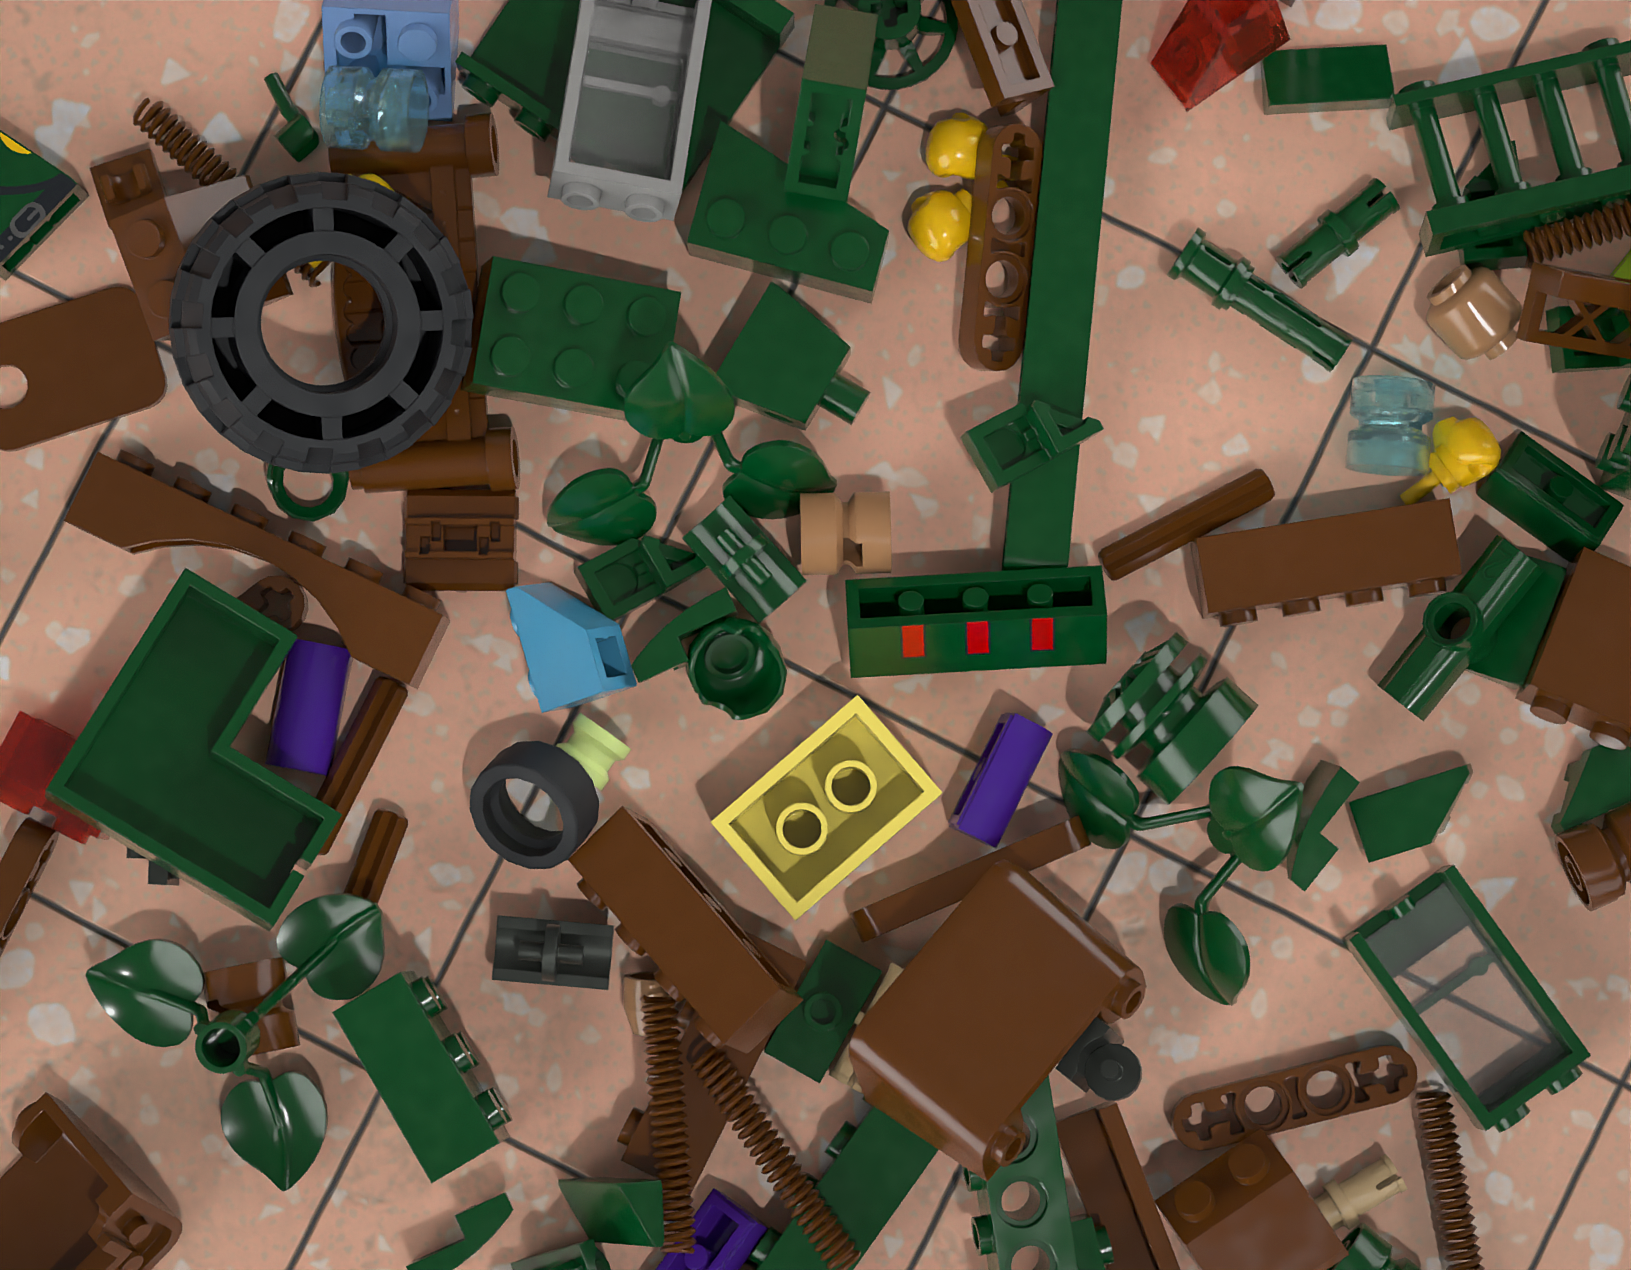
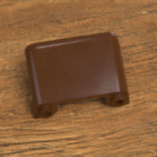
M1002 859L982 876L863 1017L851 1037L848 1048L849 1058L868 1103L988 1182L1000 1166L1007 1167L1018 1157L1025 1144L1026 1135L1022 1132L1024 1125L1021 1113L1023 1105L1096 1017L1106 1024H1112L1120 1018H1130L1137 1011L1144 999L1147 987L1144 974L1139 966L1034 876L1010 860Z
M45 1092L36 1102L28 1105L21 1111L12 1132V1143L23 1156L0 1178V1270H152L178 1241L182 1233V1223L63 1101Z

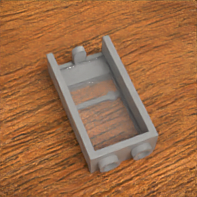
M580 0L548 198L559 199L566 206L578 210H593L602 207L623 211L630 218L642 222H656L661 219L674 220L682 194L712 0H697L695 8L658 2L659 0Z

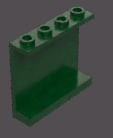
M509 0L471 57L461 52L455 63L459 73L465 78L461 85L462 88L489 107H493L497 100L517 112L518 114L514 122L538 140L545 142L549 135L557 139L580 0ZM659 0L658 2L695 8L697 0ZM775 0L711 1L682 193L713 149L720 120L727 125L730 124L795 28L794 13ZM588 49L584 76L650 89L662 86L671 93L677 94L681 67ZM582 87L570 160L574 163L664 179L675 105L668 104L666 107L658 108L652 104L651 100Z

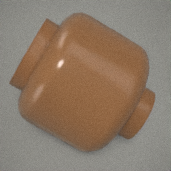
M1465 264L1460 265L1444 276L1428 293L1427 299L1431 304L1426 314V320L1459 358L1468 360L1485 354L1489 360H1492L1503 354L1517 340V332L1513 328L1520 319L1522 306L1489 268L1481 266L1469 269Z

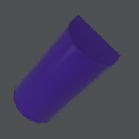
M296 639L285 659L265 761L266 765L327 776L333 763L353 660L348 649Z
M1017 713L1001 714L948 821L950 823L949 827L997 849L1053 733Z
M713 1188L693 1216L696 1221L691 1226L697 1231L690 1237H694L698 1241L692 1246L695 1249L694 1253H667L655 1270H739L769 1227L736 1201Z

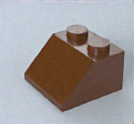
M249 175L239 176L167 196L109 221L153 341L170 340V297L177 270L190 243L208 219L230 200L253 187ZM286 273L273 285L263 307L293 295Z
M1261 1128L1155 1200V1204L1176 1238L1199 1270H1327L1349 1255L1345 1246L1293 1169Z

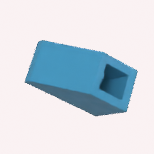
M551 582L516 586L506 590L511 607V624L516 634L520 637L529 668V685L533 694L538 699L542 713L577 707L637 686L618 623Z

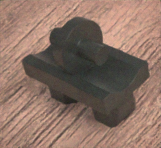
M498 915L492 980L609 990L614 925Z
M1097 1017L1055 1068L1087 1093L1091 1089L1097 1096L1108 1101H1120L1130 1097L1138 1089L1142 1080V1067L1139 1058L1130 1048L1123 1046L1124 1041Z

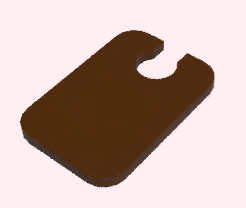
M121 286L111 287L0 323V368L9 366L18 368L26 377L28 387L26 396L20 404L12 408H0V450L19 451L154 407L165 397L168 387L167 376L156 341L152 339L136 293L128 288Z

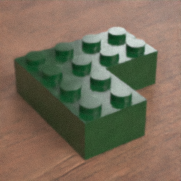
M185 568L45 790V798L260 927L270 931L304 878V875L294 870L293 867L296 864L307 871L342 816L338 811L231 748V745L293 647L298 635Z

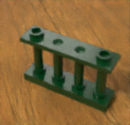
M1605 38L1590 43L1583 48L1582 52L1435 85V82L1432 80H1422L1403 87L1398 94L1392 95L1386 117L1389 130L1414 125L1436 200L1432 210L1426 211L1419 232L1425 257L1523 235L1525 230L1533 233L1535 227L1543 230L1545 224L1553 228L1555 221L1563 226L1564 218L1569 219L1573 223L1574 215L1579 216L1583 221L1582 216L1584 212L1589 213L1593 219L1592 213L1594 209L1599 210L1603 216L1602 209L1604 206L1609 207L1612 211L1614 202L1619 204L1621 208L1624 199L1631 203V101L1623 78L1624 76L1631 75V40L1619 43L1617 38ZM1598 83L1621 162L1617 164L1616 168L1593 173L1591 168L1584 166L1562 91ZM1537 97L1560 175L1555 179V182L1531 187L1529 182H1523L1500 105ZM1475 111L1498 190L1494 192L1493 196L1469 201L1467 196H1461L1439 119Z

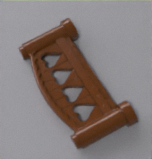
M493 113L468 114L465 116L464 123L342 133L340 138L329 139L328 156L331 173L351 174L356 177L363 174H375L382 178L395 192L432 211L427 215L428 218L447 237L460 260L459 263L468 289L471 292L474 314L479 273L472 178L498 176L499 144ZM334 262V326L344 381L365 369L376 355L383 337L384 316L379 298L370 283L355 270ZM462 378L452 398L451 405L435 426L426 431L412 446L390 459L359 470L349 471L351 487L353 490L364 489L366 494L489 484L492 492L518 490L520 487V457L515 428L513 426L489 428L487 395L461 391Z

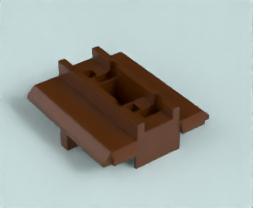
M449 489L408 490L407 496H405L404 508L406 525L404 584L421 591H456L459 593H467V591H506L515 587V584H518L516 520H519V497H516V490L492 492V490Z

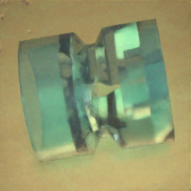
M329 66L322 82L319 109L321 134L328 148L363 150L368 148L371 141H375L381 151L419 152L425 141L429 119L428 85L423 71L420 69L383 68L379 75L375 77L369 67Z
M1367 375L1354 377L1352 379L1349 414L1357 419L1359 424L1358 427L1348 432L1345 468L1361 473L1386 476L1427 475L1429 472L1431 438L1422 432V426L1433 420L1436 385L1423 379L1401 376Z

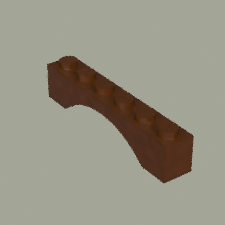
M120 450L116 460L97 452L64 519L65 522L133 555L166 547L205 546L237 551L268 562L292 576L317 599L338 628L352 658L418 690L450 623L448 618L436 612L441 602L439 599L407 584L402 595L379 585L384 575L382 572L350 557L344 568L322 558L326 546L293 530L287 541L265 531L269 519L235 503L230 514L208 504L212 492L179 476L173 487L151 477L156 467L155 465L131 453Z

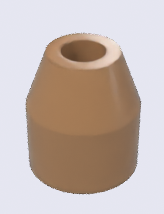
M633 972L624 975V1010L632 1032L635 1035H657L645 1034L642 1031L644 1027L654 1024H646L641 1021L644 1016L651 1014L643 1013L640 1009L645 1005L654 1003H643L640 998L643 995L647 997H671L656 981L654 977L655 972Z

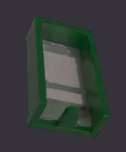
M1455 865L1441 867L1341 939L1467 1113L1475 1128L1487 1131L1494 1126L1499 1133L1503 1132L1529 1114L1531 1110L1526 1105L1527 1101L1544 1089H1547L1550 1095H1554L1568 1087L1583 1074L1577 1065L1589 1058L1591 1054Z

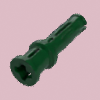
M1198 227L1172 265L1167 276L1173 280L1182 277L1211 296L1212 305L1217 309L1223 308L1227 311L1229 307L1234 308L1293 348L1312 358L1313 361L1324 367L1325 370L1331 372L1348 349L1353 338L1323 321L1316 314L1284 293L1265 283L1264 280L1253 274L1255 268L1250 265L1251 261L1245 257L1239 260L1234 259L1205 240L1206 232Z

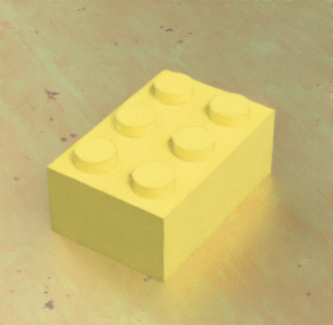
M857 695L714 818L711 824L796 921L943 792Z

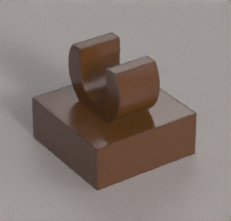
M150 148L90 168L110 229V220L167 197L155 155Z

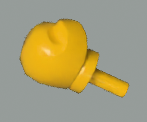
M964 112L955 113L950 119H943L937 122L930 131L925 153L926 163L932 174L941 178L955 175L974 180L977 149L981 137L988 130L986 124ZM1002 154V156L1008 157L1011 161H1017L1018 159L1017 157Z
M1004 180L997 182V188L1009 187ZM961 189L955 194L945 190L933 191L918 197L911 205L912 215L907 227L909 236L917 248L931 260L937 262L947 261L952 258L954 252L959 247L968 242L973 196L965 189Z
M1451 416L1435 424L1432 432L1435 449L1423 458L1432 471L1400 495L1406 505L1418 502L1441 483L1452 494L1460 486L1464 488L1488 476L1498 466L1501 448L1494 434L1483 421L1477 417L1458 420Z

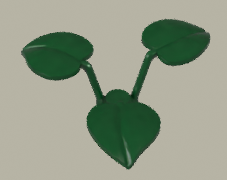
M670 340L663 347L653 364L634 381L624 399V415L629 425L639 433L652 438L639 478L632 483L624 472L614 468L593 470L575 478L558 493L550 504L547 511V525L552 527L555 532L564 536L602 546H617L631 538L638 539L645 535L652 528L656 520L657 507L654 500L643 492L651 484L665 439H672L679 443H693L700 440L703 436H711L724 467L729 472L734 473L723 484V497L726 499L730 495L750 517L782 519L800 514L801 493H833L837 486V480L830 474L824 461L814 451L792 441L774 440L760 443L747 450L742 457V461L737 460L732 455L722 433L732 422L735 414L732 393L709 366Z
M1073 748L1062 752L1059 760V777L1066 810L1070 818L1080 816L1090 842L1104 849H1118L1129 841L1130 828L1136 831H1144L1199 819H1210L1207 825V834L1210 842L1218 851L1230 854V858L1197 896L1194 908L1183 903H1177L1168 909L1164 920V940L1173 964L1194 989L1220 1004L1231 1006L1236 1004L1238 995L1247 985L1250 976L1249 949L1244 936L1236 925L1222 913L1209 911V903L1241 863H1244L1253 870L1264 872L1275 869L1285 861L1299 826L1304 784L1297 781L1274 778L1246 767L1230 766L1214 775L1210 783L1209 804L1206 806L1152 817H1140L1134 814L1139 806L1138 790L1122 769L1106 758L1085 750Z
M336 893L319 896L304 902L286 917L277 936V950L283 959L297 969L248 1014L240 1010H227L220 1013L212 1021H209L206 1007L195 1002L202 994L205 986L204 972L199 962L188 949L171 940L148 939L137 942L114 956L95 964L85 974L88 984L102 1008L124 1031L135 1039L155 1047L179 1045L191 1034L194 1021L193 1015H195L197 1024L194 1026V1032L198 1035L195 1042V1052L198 1060L206 1069L218 1074L233 1072L238 1077L248 1074L259 1078V1080L249 1079L242 1081L229 1092L221 1109V1125L226 1140L232 1149L245 1162L266 1175L281 1191H286L294 1186L314 1163L325 1139L328 1111L323 1093L307 1074L301 1071H288L273 1079L267 1067L248 1062V1058L255 1053L260 1044L261 1036L257 1022L305 977L309 986L316 994L329 1000L352 999L361 995L374 983L382 969L385 956L383 912L376 902L359 895Z

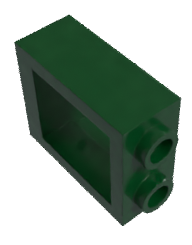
M815 4L783 191L847 202L868 86L878 14Z

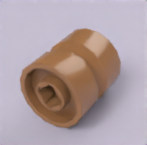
M890 491L854 492L848 502H841L836 493L800 494L802 575L838 574L843 565H850L856 574L892 572Z

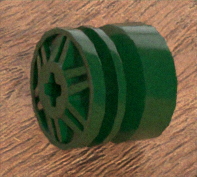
M1175 632L1169 640L1148 652L1145 651L1104 696L1093 724L1086 731L1099 742L1117 722L1126 728L1128 732L1110 752L1116 759L1128 754L1140 743L1146 746L1151 752L1140 767L1136 777L1167 805L1173 802L1207 767L1258 707V704L1228 677L1217 682L1203 694L1193 685L1202 673L1208 660L1201 653L1181 673L1176 671L1170 664L1188 644V641L1178 632Z

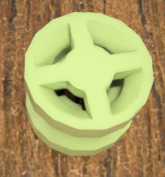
M579 713L573 722L574 733L567 742L559 743L556 747L561 748L579 761L593 780L594 786L602 791L609 782L608 771L615 761L625 760L632 749L585 715Z

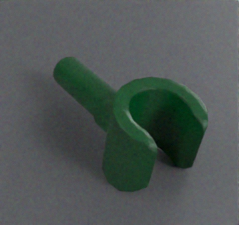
M271 73L265 77L264 81L281 115L288 122L274 137L297 162H301L317 148L320 138L309 121L292 102L279 74Z

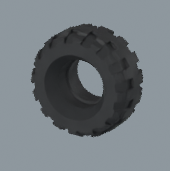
M310 172L286 175L256 185L230 200L208 219L190 243L177 270L170 297L169 334L173 359L182 384L197 410L220 435L243 452L270 465L297 472L330 474L359 470L388 460L412 446L426 431L435 426L451 405L452 398L463 376L466 374L472 351L471 336L474 314L471 292L468 289L459 263L460 260L447 237L442 234L426 213L404 196L374 181L342 173ZM314 261L336 262L358 272L375 290L384 316L383 337L373 360L356 376L332 385L307 384L285 373L274 362L267 351L261 330L263 305L273 285L291 269Z

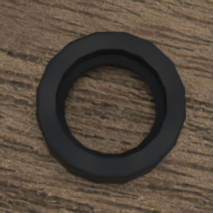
M541 741L516 742L502 750L480 773L471 788L469 809L478 833L490 849L505 860L528 869H551L568 860L588 837L598 821L599 799L593 780L579 761L559 747ZM518 778L533 783L546 792L559 809L563 821V831H549L534 826L523 818L510 801L506 789V779Z

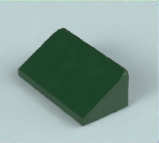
M1387 44L1260 52L1264 115L1387 109L1390 106L1392 95H1394V84Z
M1522 431L1514 439L1499 460L1498 466L1488 475L1477 492V495L1482 500L1568 562L1584 547L1595 551L1624 507L1621 502Z
M1530 556L1528 557L1538 564L1544 572L1497 629V644L1492 653L1483 661L1469 664L1465 671L1513 690L1521 688L1526 680L1567 572V568Z
M584 1177L558 1180L561 1192L589 1239L593 1238L594 1242L663 1247L664 1219L661 1180L615 1177Z

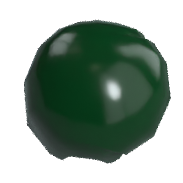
M737 617L718 619L704 626L689 645V661L686 664V673L702 704L711 705L725 711L733 720H746L767 713L783 695L787 669L781 647L773 635L760 624Z

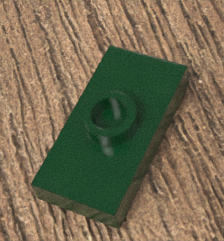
M826 940L797 991L803 1001L780 1022L764 1053L820 1084L882 971Z

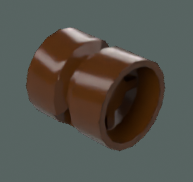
M1631 802L1605 813L1602 829L1593 823L1588 825L1580 824L1557 834L1554 838L1556 850L1565 874L1581 903L1591 912L1625 895L1626 882L1631 883Z
M278 957L204 972V993L207 1008L219 1014L227 1010H240L247 1014L250 1013L288 978L284 959ZM282 1000L257 1022L261 1037L260 1044L253 1055L301 1045L294 1010L284 1007Z

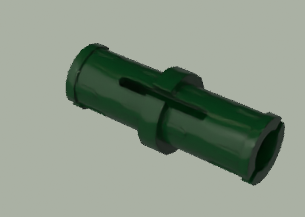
M1373 178L1365 188L1335 212L1329 209L1318 217L1317 222L1319 225L1286 252L1276 257L1279 266L1285 274L1294 269L1292 271L1294 275L1290 280L1301 289L1305 287L1308 281L1341 254L1349 257L1359 249L1358 240L1392 213L1394 214L1400 209L1398 201L1391 191L1383 197L1382 191L1386 186L1379 179Z

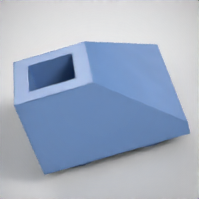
M323 0L322 26L327 115L452 122L457 70L455 61L458 54L459 0Z

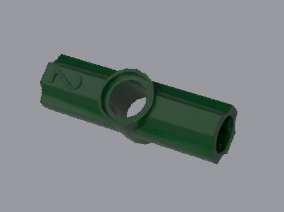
M1497 535L1454 590L1438 595L1428 604L1423 615L1422 630L1377 686L1424 722L1468 665L1483 661L1492 653L1497 644V629L1544 570L1518 548ZM1470 617V625L1467 631L1461 637L1451 639V631L1454 625L1461 619Z

